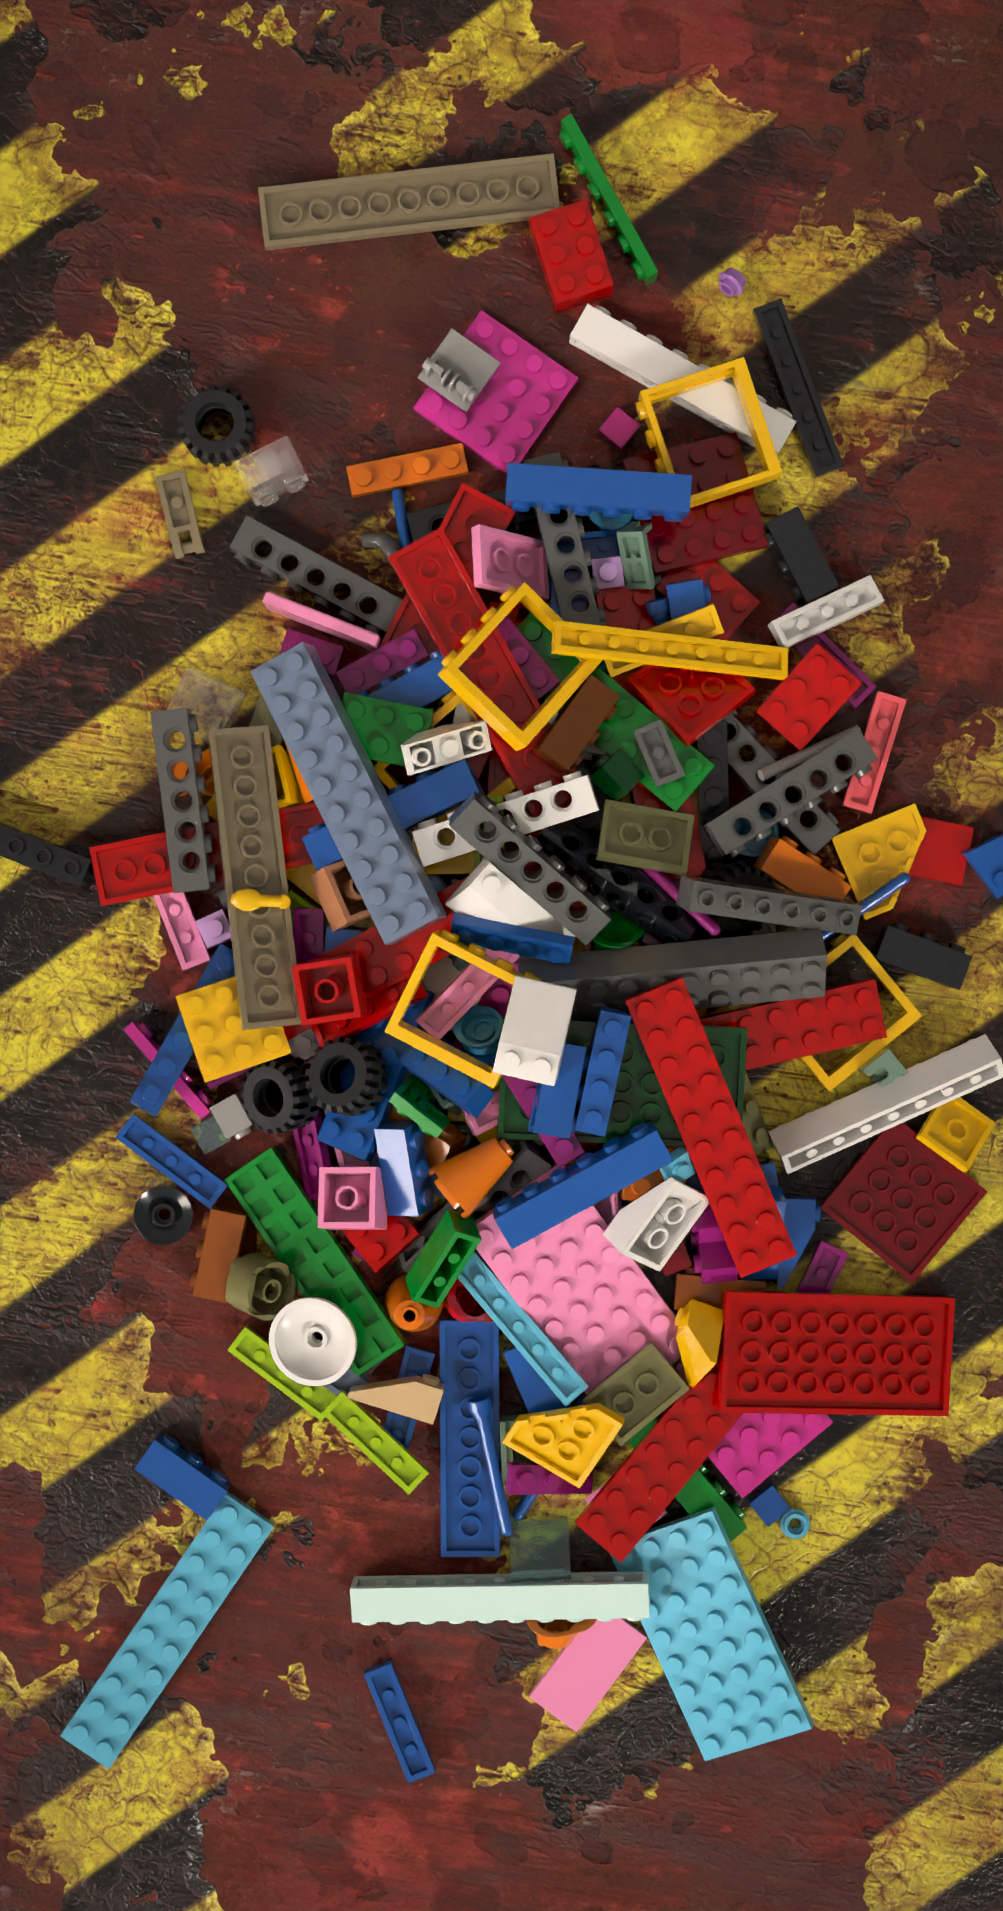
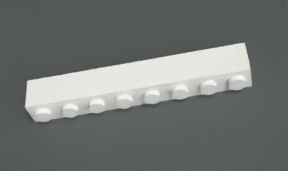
M587 304L570 334V344L648 388L710 368L704 364L697 366L688 361L689 357L680 350L673 349L671 351L662 346V341L653 335L647 334V336L640 334L632 323L626 320L617 321L610 317L611 313L599 305L592 307ZM726 379L669 398V400L728 433L736 432L740 440L755 447L733 380ZM757 394L776 454L778 455L796 421L792 419L791 413L779 407L774 409L766 404L767 401Z
M986 1034L971 1039L929 1060L915 1064L911 1068L906 1069L908 1073L905 1076L900 1075L886 1086H880L879 1082L840 1100H835L820 1109L806 1113L804 1116L789 1123L778 1126L768 1132L773 1147L787 1174L792 1173L1003 1078V1064L1000 1055Z

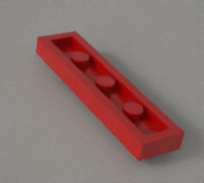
M413 967L366 992L368 1013L364 1016L311 1024L319 1046L324 1048L323 1042L327 1040L334 1041L335 1037L350 1038L392 1016L415 968ZM422 980L409 1006L429 996Z

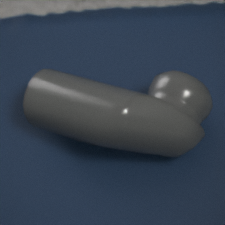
M363 532L362 547L380 548L385 554V561L387 563H390L388 556L401 550V546L390 534Z

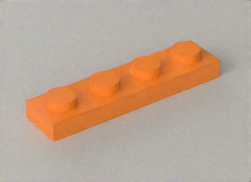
M463 443L346 466L353 498L389 491L395 488H404L468 475Z

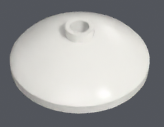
M304 1297L290 1302L276 1315L269 1332V1347L276 1365L287 1377L303 1385L322 1386L336 1381L350 1368L356 1355L357 1337L350 1318L339 1306L323 1298ZM315 1332H320L323 1340H318L315 1337Z

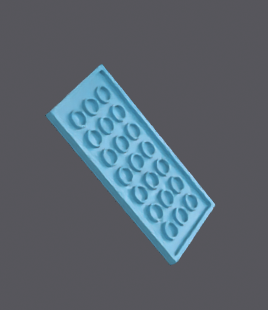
M715 1507L648 1529L622 1563L611 1555L618 1572L649 1571L650 1618H644L640 1621L705 1761L812 1729L814 1722Z

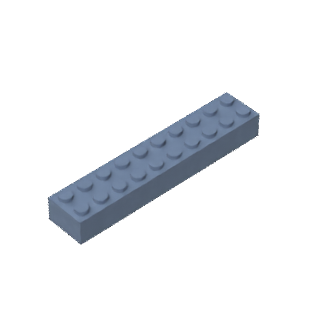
M301 642L250 671L384 944H397L448 917L315 647Z

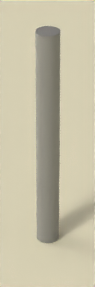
M854 725L757 771L758 777L761 781H764L797 766L859 728L861 731V728L858 725Z

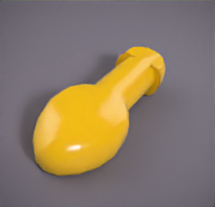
M246 888L232 894L231 903L243 911H254L260 907L287 909L291 905V899L286 894L264 895L255 889Z

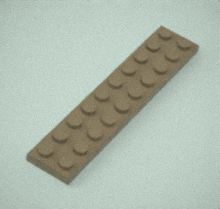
M554 153L258 188L266 251L529 220V217L560 208Z
M269 725L209 729L208 741L241 1029L244 1031L300 1025L302 1023L292 972V965L297 962L290 906L287 909L260 907L254 911H243L231 903L232 894L246 888L255 889L264 895L286 894L289 896Z

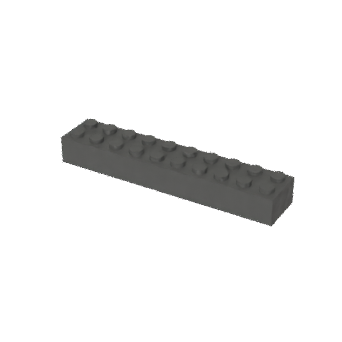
M821 929L575 952L571 954L569 965L552 963L533 957L517 958L520 973L525 974L527 971L535 974V977L544 982L577 989L571 1019L575 1020L597 1019L599 1005L629 1011L625 999L682 976L695 1009L825 996L827 953Z

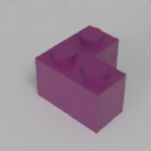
M708 1204L689 1231L691 1247L697 1246L698 1255H693L695 1273H700L702 1284L738 1281L737 1268L712 1208Z

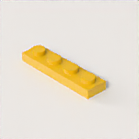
M713 603L644 630L702 638H712L724 633ZM604 660L610 677L644 665Z

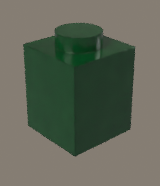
M619 749L612 755L608 752L602 755L594 763L597 769L589 777L611 800L618 801L628 794L645 774Z

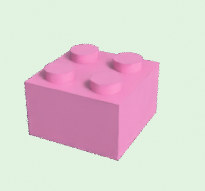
M319 1167L318 1228L329 1230H387V1204L381 1168Z

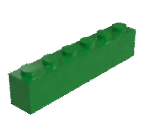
M661 1413L628 1440L633 1448L637 1446L662 1415ZM702 1463L675 1498L689 1515L715 1507L730 1541H733L747 1529L744 1520L747 1515L736 1502L731 1505L725 1498L727 1494L725 1488L717 1479L713 1482L705 1474L709 1470Z

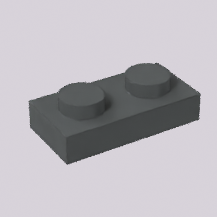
M661 719L633 731L657 788L685 776Z

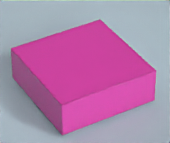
M617 407L598 432L622 450L638 431L640 424Z

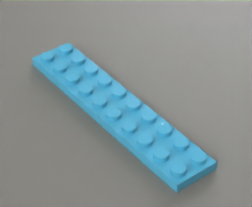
M227 1491L60 1737L109 1769L274 1528L275 1523Z

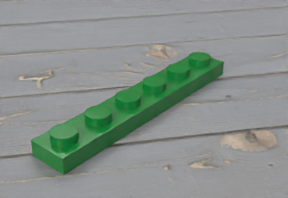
M572 114L562 118L561 131L558 132L559 138L566 149L570 148L575 156L573 163L580 175L585 174L590 184L587 185L591 197L594 201H600L604 209L601 211L607 226L609 228L613 226L617 232L616 241L620 250L624 254L628 252L633 261L630 263L635 277L638 280L642 278L646 286L657 280L658 270Z

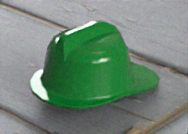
M612 910L610 911L611 921L592 939L593 951L633 947L646 931L640 929L622 914Z

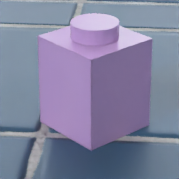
M621 556L591 560V577L596 578L598 590L622 588L625 586Z
M224 909L195 921L207 948H214L220 945V943L223 944L231 940L229 919Z

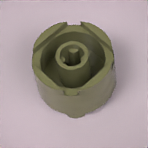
M250 1253L242 1258L237 1257L230 1266L231 1271L227 1279L225 1299L240 1311L261 1320H272L284 1306L292 1302L296 1287L295 1277L290 1273L289 1267L286 1264L263 1254Z

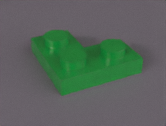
M413 1075L389 1099V1102L394 1105L395 1110L399 1114L408 1116L418 1124L422 1132L432 1135L436 1139L451 1122L450 1118L429 1103L434 1096L426 1084Z

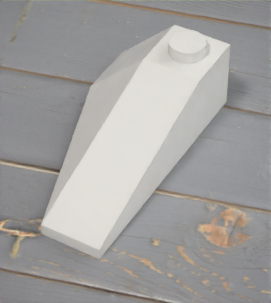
M486 858L479 863L445 903V905L458 914L576 937Z

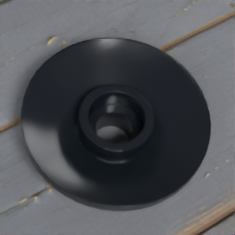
M165 1185L156 1186L147 1190L138 1199L134 1209V1222L137 1230L146 1240L158 1245H168L179 1241L188 1233L193 1222V1208L188 1197L179 1189ZM161 1209H168L170 1211V1218H162L160 1215Z

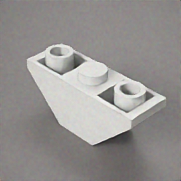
M484 720L439 726L416 733L401 744L407 775L420 773L492 750L487 724Z

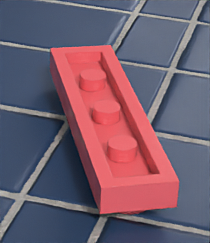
M880 691L876 692L863 736L878 759L870 764L873 769L857 779L855 774L850 776L841 806L872 814L907 699Z

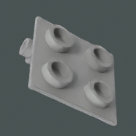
M451 329L433 356L425 360L422 365L424 369L417 378L467 412L501 362L454 329Z

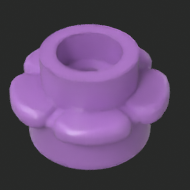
M728 268L725 272L719 274V288L725 295L738 296L743 293L746 279L738 270Z

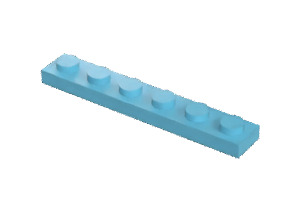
M474 1251L458 1276L459 1281L561 1402L567 1406L585 1391L589 1385L522 1307H519L497 1276Z

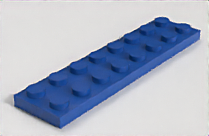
M440 1319V1383L445 1384L440 1401L441 1557H500L499 1518L477 1419H474L473 1414L469 1413L467 1400L472 1397L490 1395L493 1408L490 1410L489 1421L500 1467L499 1327L495 1322H460L456 1319Z

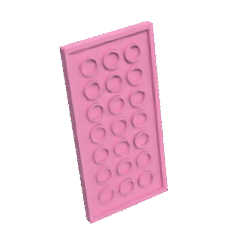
M555 1165L531 1183H540L548 1179L549 1175L559 1168L558 1165ZM524 1188L513 1194L511 1197L513 1198L522 1193V1190ZM595 1205L590 1206L514 1249H511L495 1222L492 1210L475 1221L482 1238L476 1250L519 1307H522L589 1385L584 1391L585 1394L650 1341H652L670 1364L681 1358L676 1339L678 1325H675V1313L638 1263L621 1254L603 1235L609 1224Z

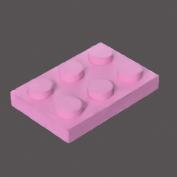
M480 524L471 528L474 587L504 593L511 585L517 588L525 582L543 601L549 599L548 566L542 540Z

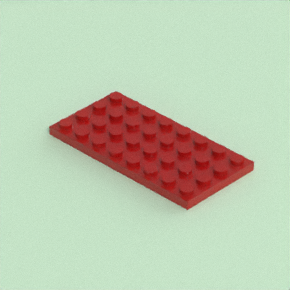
M724 1290L717 1411L720 1413L948 1416L955 1298L952 1296Z

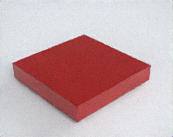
M921 817L926 833L908 874L914 877L962 886L967 860L961 852L970 848L974 828Z

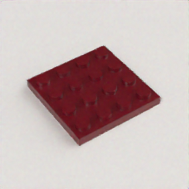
M736 432L667 449L675 474L692 475L691 495L749 476ZM656 452L623 459L621 465L624 471L657 473L654 460L658 459ZM753 488L690 508L688 518H682L681 522L665 521L664 516H652L650 520L637 519V521H640L641 526L647 522L652 523V530L646 534L654 576L764 549L769 545L764 536L765 529Z
M901 1123L876 1136L820 1204V1207L913 1283L988 1191L966 1173L916 1139L917 1133L906 1124Z

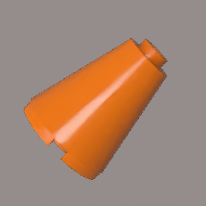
M494 1137L433 1166L428 1170L430 1176L436 1173L438 1179L434 1183L454 1209L462 1207L464 1212L461 1216L466 1219L514 1162L511 1155L515 1152L504 1138L498 1141Z
M403 1274L394 1280L386 1291L384 1299L385 1311L395 1326L408 1332L426 1330L439 1319L443 1309V1302L439 1308L412 1301L405 1280L407 1274Z

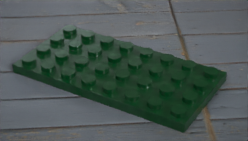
M503 1016V1021H502V1028H503V1024H504V1020H505V1017H504V1016ZM570 1019L565 1044L586 1047L585 1054H589L596 1020ZM630 1022L605 1137L575 1131L574 1133L579 1142L606 1143L613 1138L620 1139L628 1135L630 1130L640 1123L648 1124L652 1121L666 1146L686 1147L634 1022ZM702 1025L742 1121L747 1027ZM585 1072L581 1074L580 1084H583ZM501 1077L498 1139L541 1140L538 1133L528 1131L530 1120L504 1078ZM576 1102V1106H575V1112H574L575 1115H576V1112H577L578 1102Z

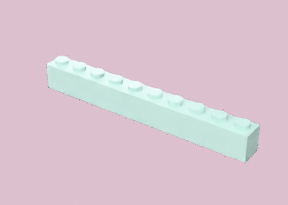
M649 1571L354 1576L350 1587L352 1623L360 1622L363 1625H373L377 1622H390L393 1625H401L406 1622L433 1624L436 1621H449L452 1624L478 1621L487 1624L495 1620H508L511 1623H520L524 1620H538L542 1623H548L554 1619H567L570 1622L597 1619L601 1622H608L620 1618H626L629 1621H640L644 1618H650Z

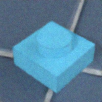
M682 1146L670 1153L673 1161L660 1168L664 1181L673 1177L683 1182L696 1173L688 1151Z

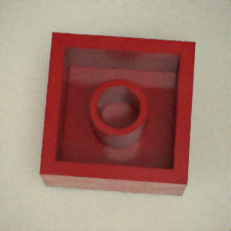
M358 953L300 961L292 965L302 1026L359 1018L368 1013Z

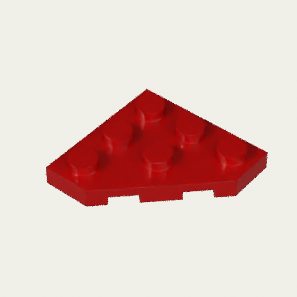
M644 665L627 680L629 687L686 747L690 746L753 696L756 690L742 675L655 665Z

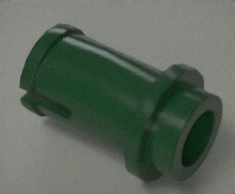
M465 1124L456 1125L455 1127L459 1132L466 1133L467 1139L464 1143V1148L472 1142L473 1133Z

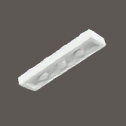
M871 575L771 621L768 627L779 647L790 648L881 605L884 599Z

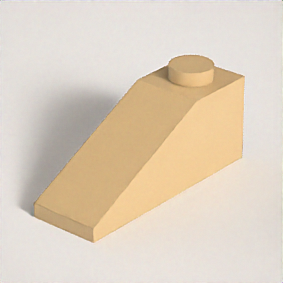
M423 1374V1377L416 1375L351 1386L347 1398L433 1425L445 1384L440 1383V1379L435 1376Z

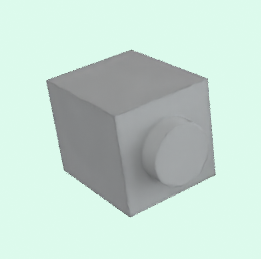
M240 1092L209 1108L226 1139L233 1135L236 1140L252 1132L250 1126L255 1123L254 1121H249L247 1117L248 1112L243 1109L242 1104L245 1103L244 1099L241 1098Z

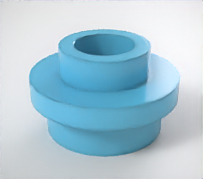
M791 1508L781 1516L780 1527L786 1536L798 1539L809 1531L810 1520L803 1510ZM791 1519H799V1525L791 1527L789 1525Z

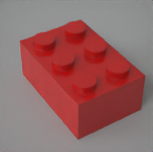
M587 199L529 217V230L555 313L612 296L614 284Z
M818 641L756 712L801 751L858 689L863 680Z

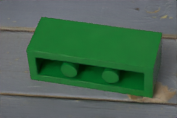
M447 1209L405 1277L412 1301L435 1308L440 1307L482 1240L473 1217L468 1216L465 1219L461 1216V1213Z

